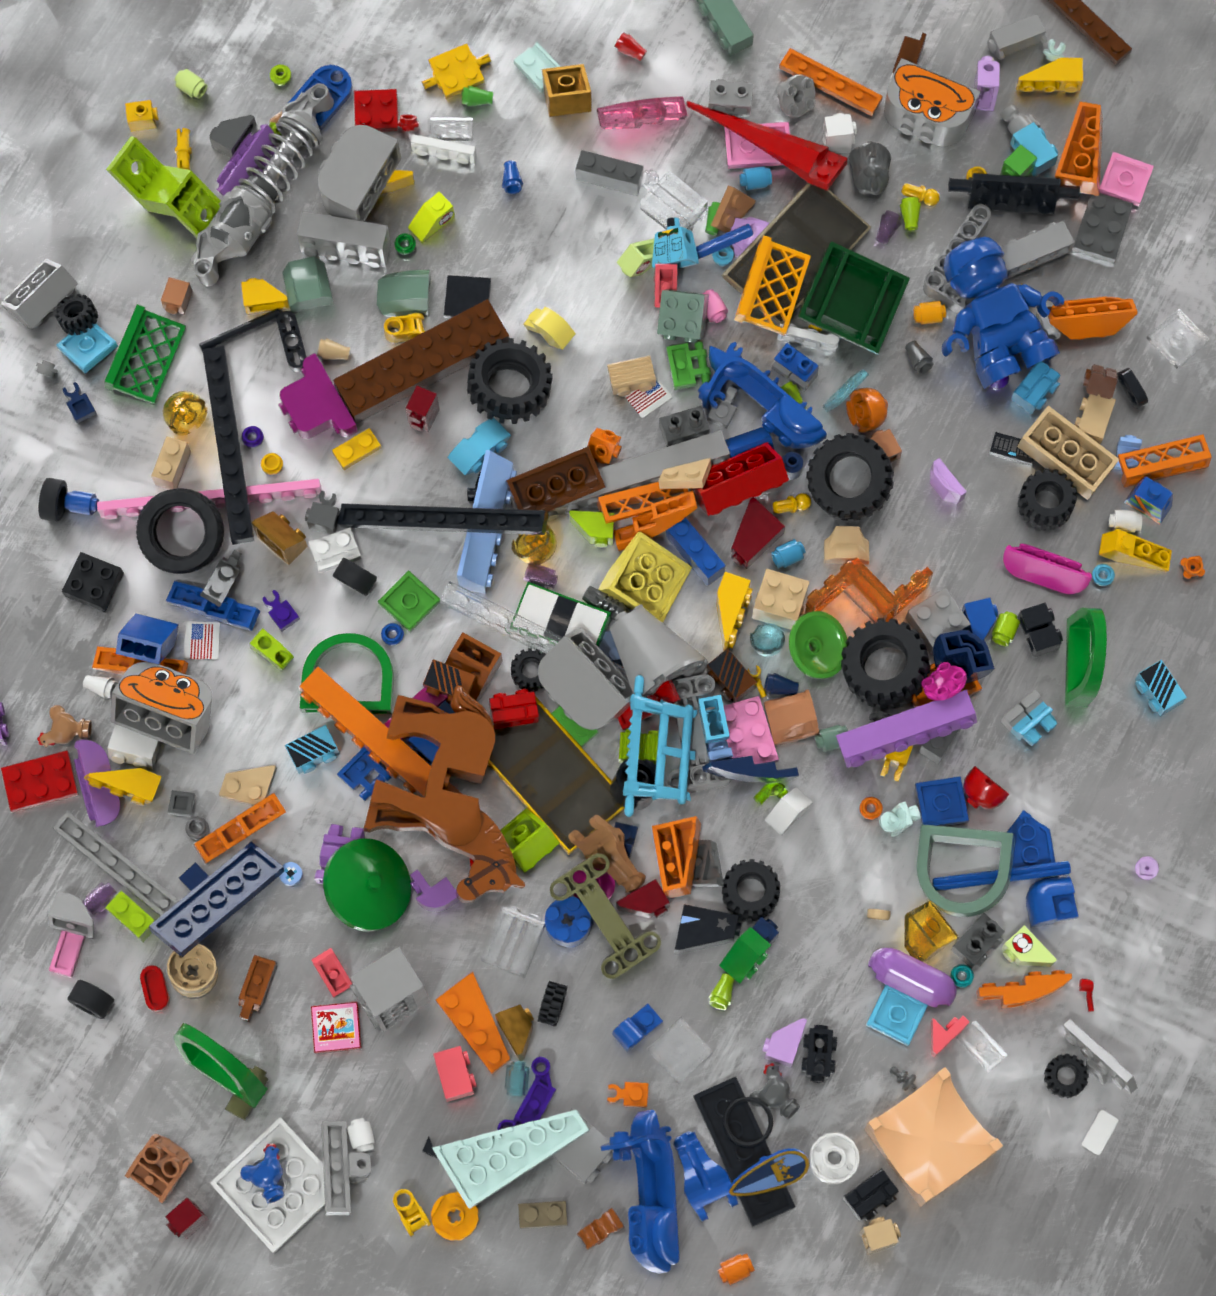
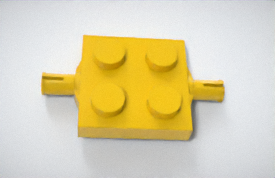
M466 43L428 59V63L433 71V77L422 81L424 89L426 90L437 85L442 90L445 98L448 99L462 93L463 87H468V85L476 87L485 83L480 66L491 62L489 54L487 53L476 58Z

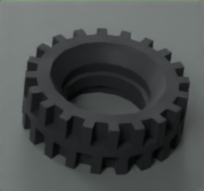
M509 338L508 343H502L501 339H496L494 346H491L488 342L484 345V351L480 349L476 351L475 359L472 358L470 361L467 393L471 394L470 402L472 405L478 404L477 411L480 414L486 411L487 418L490 420L493 417L500 418L499 423L504 424L505 419H509L512 424H517L519 418H523L524 422H527L530 419V414L536 417L540 413V408L546 407L547 399L550 396L553 373H550L551 364L545 363L546 355L544 353L537 354L538 347L533 345L529 348L526 347V341L521 340V343L517 344L514 343V338ZM514 370L523 374L528 379L530 387L521 396L513 398L504 397L492 390L489 378L497 371Z

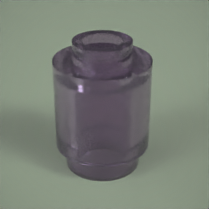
M529 563L523 580L550 590V588H555L558 576L555 575L556 570L536 563L534 565Z
M101 882L85 895L86 898L82 903L94 916L96 913H101L106 909L105 907L112 901L117 892L109 883L104 885Z

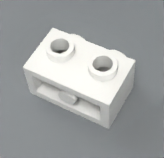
M837 113L833 116L825 117L822 133L823 145L829 147V151L837 154L850 153L852 144H855V135L857 134L855 121L852 122L851 114Z
M116 725L107 748L108 759L115 763H127L134 765L136 768L152 770L160 749V741Z

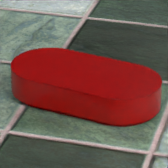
M147 966L140 974L145 1002L152 1011L161 1012L168 1007L170 1002L164 973L157 966Z

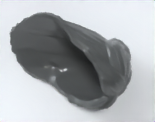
M872 141L853 149L849 154V161L852 167L855 187L864 195L881 194L888 185L890 177V152L882 144Z

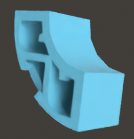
M494 417L492 420L489 419L476 427V431L471 438H463L447 457L464 475L473 472L478 473L482 469L486 450L501 453L508 444L506 442L511 437V434Z

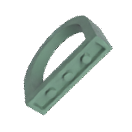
M921 824L917 875L927 899L940 911L957 917H972L993 908L1003 898L1010 883L1015 848L1014 834ZM933 842L1001 848L997 879L989 892L983 897L967 903L953 902L941 896L932 886L929 876Z

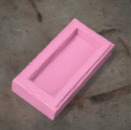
M62 930L49 971L73 977L85 936Z

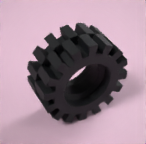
M77 294L76 297L70 295L69 300L65 298L63 299V304H58L59 308L55 310V317L65 333L74 335V332L76 335H80V331L86 333V329L89 328L91 330L93 328L92 323L96 324L98 312L91 299L87 298L84 294L83 296Z
M528 648V651L521 650V654H516L515 659H512L511 677L515 685H518L521 690L524 688L529 690V692L533 689L534 692L538 691L540 687L541 689L544 688L538 675L534 678H528L523 674L522 669L525 664L530 662L536 663L539 666L546 654L544 652L540 653L538 649L532 651V648Z
M549 981L539 1010L538 1022L557 1026L568 987L566 985Z
M1060 1054L1048 1063L1044 1072V1081L1047 1083L1046 1087L1048 1090L1051 1089L1053 1091L1052 1094H1057L1060 1098H1072L1084 1090L1088 1083L1089 1073L1087 1074L1088 1068L1084 1066L1082 1059H1077L1078 1056ZM1063 1067L1072 1069L1075 1073V1081L1070 1085L1062 1084L1057 1076L1059 1069Z

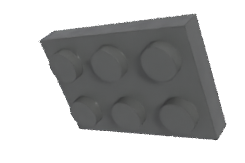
M1099 193V196L1090 195L1072 251L1114 263L1133 203Z

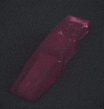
M683 96L635 100L600 107L596 110L601 129H640L643 124H662L665 120H683L687 117Z

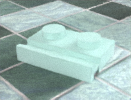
M538 42L514 59V64L541 93L544 91L542 69L561 67Z

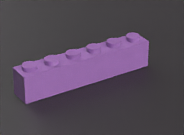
M964 690L952 698L918 706L838 734L836 738L846 767H859L866 761L882 759L886 754L895 751L902 752L909 746L925 744L932 738L938 736L945 737L958 729H968L977 723V718L967 690Z

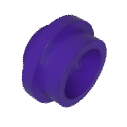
M249 426L243 430L241 439L245 446L255 448L261 445L264 435L260 428ZM251 435L257 436L255 440H249V437Z

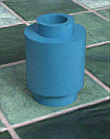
M760 166L743 169V173L739 175L740 185L745 187L746 191L767 188V185H772L770 168Z
M793 539L776 547L775 551L771 552V557L778 569L781 567L786 568L803 560V554L806 551L801 541L797 542Z

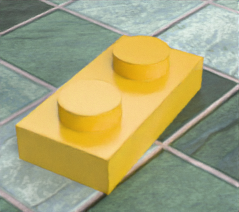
M368 428L334 448L332 453L343 470H346L381 449V445L371 429Z

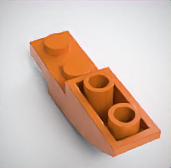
M1064 970L1051 971V975H1042V972L1034 971L1029 972L1028 976H1024L1022 985H1019V982L1005 983V986L996 987V983H985L976 991L977 1001L1000 999L1001 1009L1027 1005L1060 990L1072 979V974H1065Z

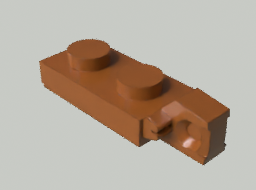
M257 955L253 956L239 995L238 1005L242 1007L239 1016L241 1020L250 1022L253 1012H259L260 1007H262L277 965L276 961Z

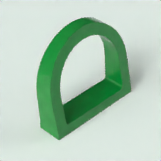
M1083 607L1067 618L1065 706L1088 707L1099 692L1104 674L1107 648L1106 620L1104 612L1100 608ZM1090 631H1091V653H1090Z
M343 633L323 640L309 653L303 666L301 684L316 669L325 654L337 647L354 645L370 651L376 656L382 667L381 700L358 702L372 714L392 715L393 667L387 653L376 641L360 634ZM300 696V710L302 713H319L317 711L319 707L313 702L309 704Z
M183 1023L173 1037L174 1042L187 1064L251 1107L255 1108L268 1088L262 1084L249 1068L213 1039L189 1024Z

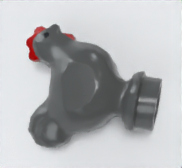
M773 1063L765 1065L763 1073L767 1075L768 1082L762 1089L753 1091L749 1097L763 1101L769 1108H780V1115L788 1120L798 1111L800 1105L796 1102V1099H789L790 1087L782 1077L779 1066H775ZM750 1102L752 1105L760 1107V1105Z

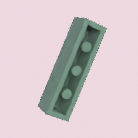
M697 0L702 16L708 18L711 31L717 33L723 50L727 49L730 56L753 45V33L732 0Z

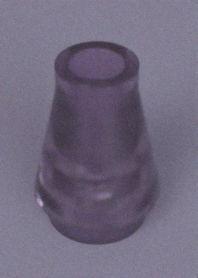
M886 210L885 214L881 216L875 239L882 244H887L901 225L902 217L893 211Z

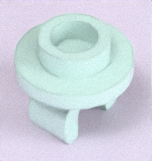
M1053 39L1048 42L1049 49H1044L1043 51L1046 59L1052 62L1059 58H1064L1062 53L1066 48V45L1061 42L1059 48L1054 49L1055 41Z

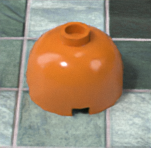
M859 388L850 394V401L846 402L847 414L852 425H858L860 428L859 432L867 433L873 431L885 422L888 403L880 392L872 388Z

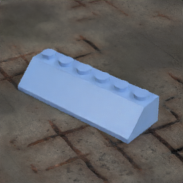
M486 450L473 508L505 509L506 504L510 505L511 494L505 481L517 476V471H514L513 462L492 451ZM467 532L457 572L459 589L486 594L487 587L491 588L493 574L490 573L492 566L496 567L498 553H495L496 546L501 545L502 533Z

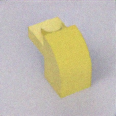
M544 307L542 310L536 308L523 323L527 330L541 334L550 346L561 350L565 348L576 334L560 315L547 307Z

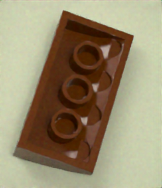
M589 446L505 481L517 510H546L548 512L606 488Z

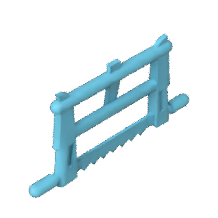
M641 675L635 677V694H632L630 698V710H633V715L629 720L631 722L629 727L631 733L627 737L630 740L627 745L630 750L626 754L629 757L626 762L628 768L625 771L628 778L624 782L623 795L627 796L624 814L627 817H631L634 813V796L652 797L653 800H677L681 805L685 804L686 801H691L690 794L687 792L689 760H695L696 752L690 751L692 720L696 717L698 710H693L690 704L682 707L665 702L662 699L658 702L642 697L644 678ZM642 712L660 715L655 785L637 782ZM669 716L683 718L681 749L667 746ZM666 755L680 758L678 789L664 786Z

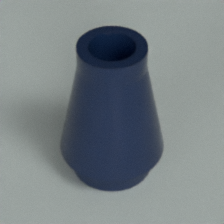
M768 673L764 684V691L769 692V695H795L798 692L799 682H794L777 673Z

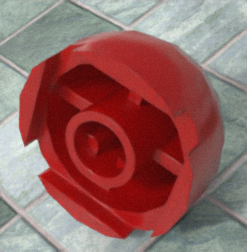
M976 766L968 772L964 779V792L968 796L966 801L976 809L979 806L986 810L997 808L1009 796V793Z

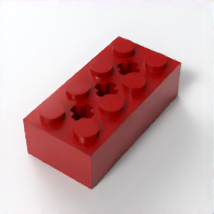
M766 442L713 465L704 487L691 488V491L694 492L698 505L710 516L719 514L723 509L730 506H737L748 498L760 496L764 491L771 488H778L783 483L789 481L782 457Z

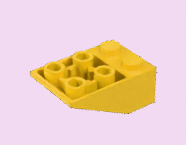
M725 572L717 591L716 602L723 652L727 648H734L738 632L736 628H741L746 610L744 607H749L753 591L750 588L751 580Z

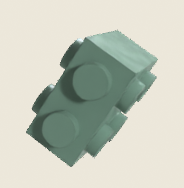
M667 289L662 290L657 334L663 335V339L668 340L684 337L685 342L697 343V339H703L709 295Z

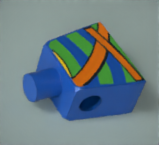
M1144 477L1134 486L1124 503L1161 524L1172 507L1173 493L1160 483Z

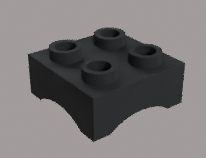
M80 552L62 589V593L67 598L106 612L112 594L122 579L124 572L118 566Z

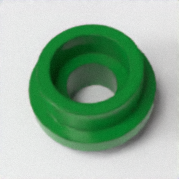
M403 233L395 239L394 246L398 253L407 255L415 250L416 241L412 235ZM403 243L409 244L408 247H402L401 245Z

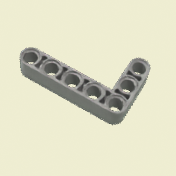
M978 204L971 210L927 273L923 284V291L927 296L935 301H940L942 305H945V307L957 314L975 298L964 299L960 297L951 287L950 282L947 283L944 269L941 266L944 265V259L952 249L965 241L979 238L983 234L991 216L989 207L983 204ZM980 215L985 219L979 220L975 216ZM964 232H970L973 236H966ZM929 282H936L938 286H931ZM954 293L957 297L951 298L947 294Z

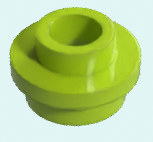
M281 64L274 66L270 71L271 81L279 86L286 85L291 79L290 69ZM280 72L284 73L282 76L277 75Z

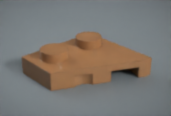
M728 185L711 226L723 233L730 232L735 218H743L756 201Z

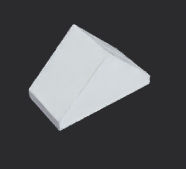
M795 787L780 799L765 821L780 835H783L813 802Z

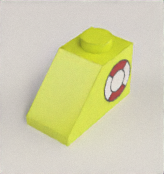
M439 191L421 206L409 224L408 229L421 243L425 242L455 217L453 205Z

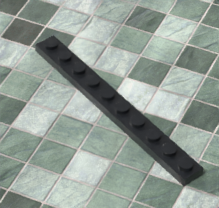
M224 345L206 348L202 350L232 545L252 542L255 540Z
M341 504L337 524L342 528L545 535L549 514L546 510Z

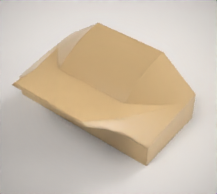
M835 526L830 537L824 540V563L869 564V541L863 536L860 527Z

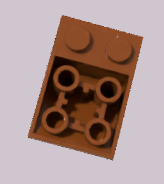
M462 632L445 664L476 676L470 696L478 702L503 662L502 653Z

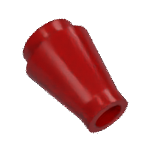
M624 32L614 46L618 49V52L639 61L643 59L647 52L630 34L627 35Z

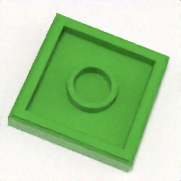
M408 570L377 602L411 633L441 602V599Z

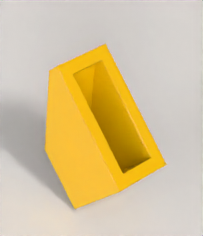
M250 278L245 282H241L246 314L267 312L277 308L279 310L290 308L287 296L265 280Z

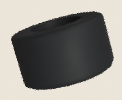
M342 558L333 573L335 579L365 596L369 594L377 580V576L346 558Z
M83 980L76 982L67 998L71 1004L99 1019L105 1018L114 1002V998L111 995Z

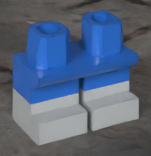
M788 343L785 344L774 358L775 362L772 365V369L784 378H789V381H792L794 385L797 384V387L804 392L818 376L819 365Z

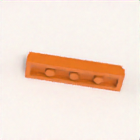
M1204 434L1119 454V463L1123 472L1121 481L1125 488L1136 485L1144 477L1157 480L1209 467L1212 456ZM1200 442L1203 451L1195 453L1188 448L1190 444ZM1176 448L1182 451L1180 457L1174 458L1168 455L1167 452L1169 449ZM1154 453L1161 458L1159 462L1152 463L1146 460L1148 454ZM1134 459L1140 463L1137 467L1128 469L1125 460Z
M659 482L598 497L597 507L599 512H602L607 524L652 511L651 504L653 503L649 500L664 497L663 500L671 498L672 496L670 495L680 492L684 494L689 491L688 488L660 489ZM642 502L639 509L634 510L628 507L629 505ZM621 508L618 514L609 516L608 511Z

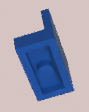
M763 427L725 440L730 452V458L766 442L774 449L772 438Z

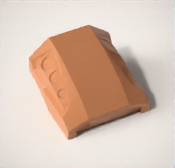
M809 689L795 695L772 699L763 703L775 746L819 735L817 717Z
M154 1134L137 1155L125 1177L128 1179L132 1178L158 1197L159 1202L164 1203L193 1160L184 1149L169 1138Z

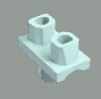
M906 802L899 803L890 812L884 813L880 817L879 823L884 831L891 832V837H895L910 827L913 821L919 820L921 816L916 805L907 807Z

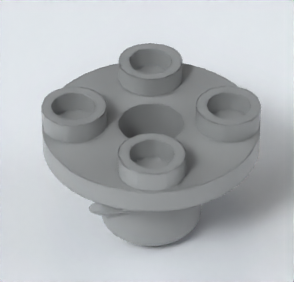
M797 74L778 86L777 97L784 114L796 118L815 107V86L812 78Z

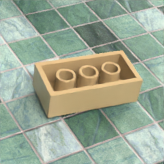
M1047 406L1017 446L1044 468L1049 469L1050 472L1053 473L1055 469L1058 470L1059 475L1066 474V480L1071 479L1073 482L1072 488L1076 487L1077 493L1087 500L1119 461V458L1050 406Z

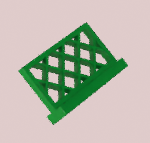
M137 304L104 381L105 389L117 390L154 405L185 332L186 325L145 310V307ZM147 318L156 320L159 327L148 331L145 326ZM170 327L179 329L178 335L171 339H168L164 331ZM161 331L165 341L154 345L150 335ZM147 337L151 347L140 351L137 342L139 339ZM168 345L171 351L169 356L160 359L156 349ZM153 350L157 360L146 364L142 354ZM139 356L143 366L132 370L129 361ZM160 364L162 374L152 378L148 368ZM146 370L149 380L138 384L134 374ZM131 375L135 385L129 388L121 386L122 378ZM152 383L155 390L152 397L144 395L140 387Z

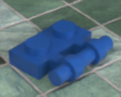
M363 747L337 773V776L353 791L361 785L364 790L358 796L365 802L372 796L376 779L388 782L392 777L385 771L387 767L384 769L380 765L381 762L379 764L375 763L368 756L370 752ZM376 771L379 775L369 783L366 779Z

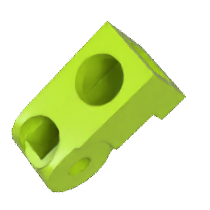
M263 628L249 643L253 651L259 653L281 671L294 658L278 640Z

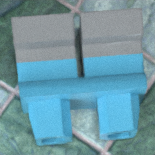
M1036 689L1007 712L1001 720V723L1019 741L1024 739L1031 746L1035 745L1042 738L1035 730L1038 725H1041L1048 733L1058 724L1051 714L1053 709L1044 703Z

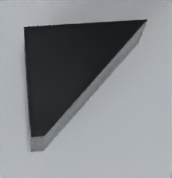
M428 1136L422 1152L437 1159V1155L432 1149V1142Z

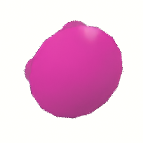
M944 662L929 677L925 678L921 684L925 695L929 699L935 701L952 698L963 689L967 676L961 667L951 666L949 662Z

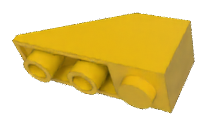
M1059 58L1020 76L1016 90L1032 92L1034 90H1043L1045 92L1065 91L1068 93L1080 91L1083 83V58Z
M1120 529L1102 534L1099 550L1100 556L1115 562L1165 572L1169 571L1172 554L1170 549Z
M142 768L89 773L84 776V779L89 781L88 784L99 789L103 786L110 789V793L115 796L123 797V795L132 798L131 801L133 803L144 806L145 803L148 804L153 801L162 776Z

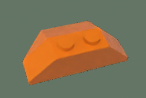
M1105 296L1064 301L1062 306L1053 305L1052 307H1047L1050 310L1047 316L1050 324L1071 340L1115 335L1137 315L1135 303L1130 298L1124 300L1118 297Z

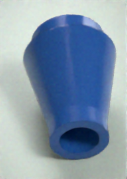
M509 160L504 163L502 187L506 193L516 194L521 191L523 181L518 171L517 163Z

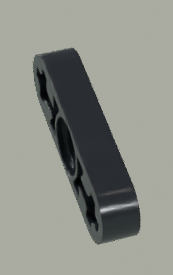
M283 311L277 316V325L286 359L292 371L302 372L301 369L303 368L306 353L297 319L291 311ZM288 318L290 321V331H287L286 325L284 323V319ZM289 337H296L298 339V343L295 346H288L286 341ZM294 352L298 353L301 360L299 365H296L294 362Z

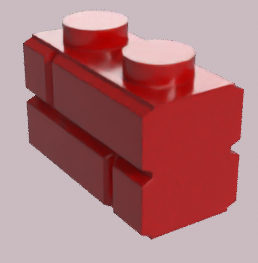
M527 689L516 691L514 695L506 696V693H498L493 695V698H489V708L494 730L538 723L539 721L534 691L529 692Z

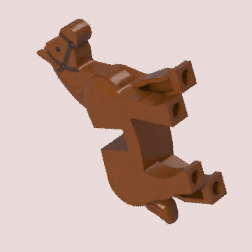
M457 685L453 691L450 704L455 713L452 714L439 709L433 703L398 695L387 739L396 740L403 737H420L434 743L439 749L430 769L424 798L376 779L363 831L369 833L380 829L425 831L442 846L471 858L474 863L470 868L468 878L461 880L456 888V896L463 903H472L488 892H502L504 894L510 887L523 889L525 883L516 874V865L509 845L493 820L480 810L479 798L447 791L450 776L479 784L482 783L495 743V731L489 714L461 685Z

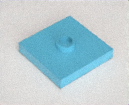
M93 323V328L91 330L87 328L86 333L80 331V335H76L75 332L74 335L68 334L56 344L57 348L85 374L118 347L114 339L97 324Z
M885 985L866 1026L909 1046L928 1005Z

